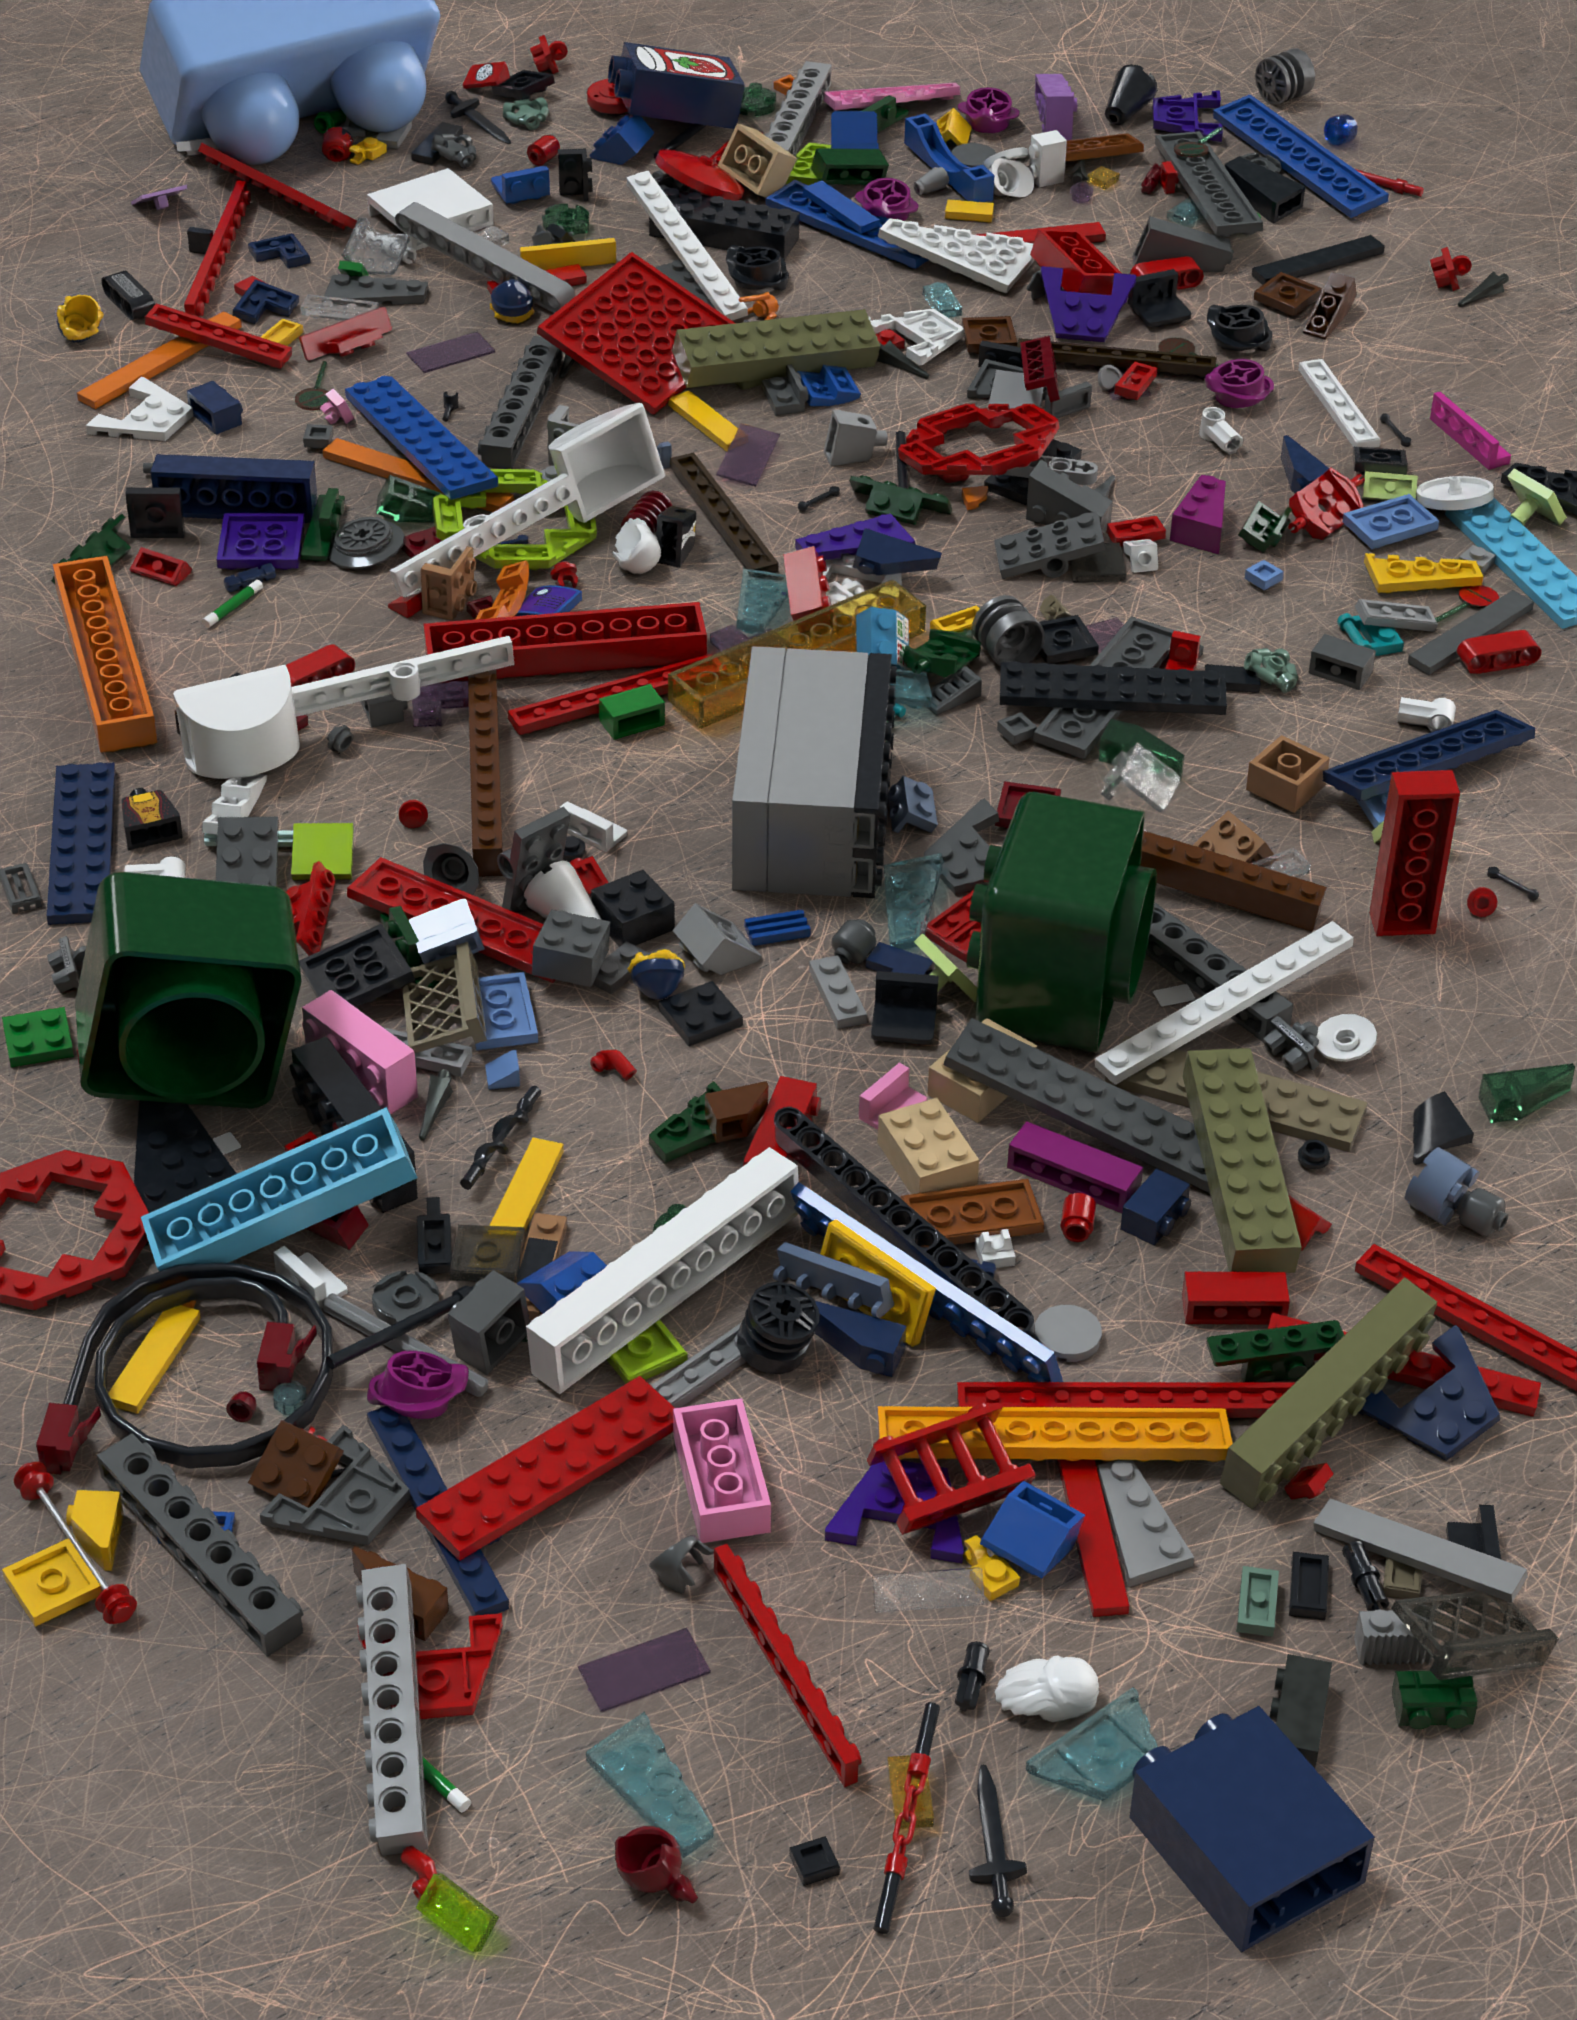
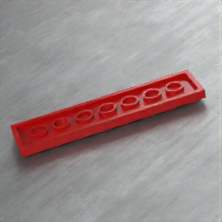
M201 143L198 149L199 152L206 155V161L216 166L221 162L220 168L232 174L236 170V176L248 182L252 178L251 183L264 190L268 186L267 191L279 198H282L284 194L283 199L295 206H298L300 202L299 208L313 215L317 211L315 216L329 223L333 219L331 224L343 230L346 226L355 230L359 221L204 143Z
M382 857L347 887L348 898L388 915L389 908L401 906L408 920L455 901L466 899L485 948L479 951V953L532 974L533 944L544 925L542 923ZM537 976L551 983L556 981L555 979Z
M638 1376L416 1508V1518L461 1561L672 1433L673 1409L675 1407L641 1376Z

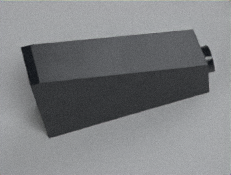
M1241 156L1225 164L1226 170L1254 210L1274 224L1303 207L1304 185Z

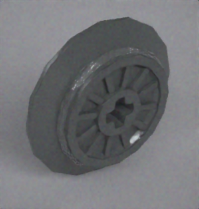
M371 516L358 518L344 524L335 533L328 558L331 563L340 568H369L395 556L404 544L405 535L399 526L382 518Z

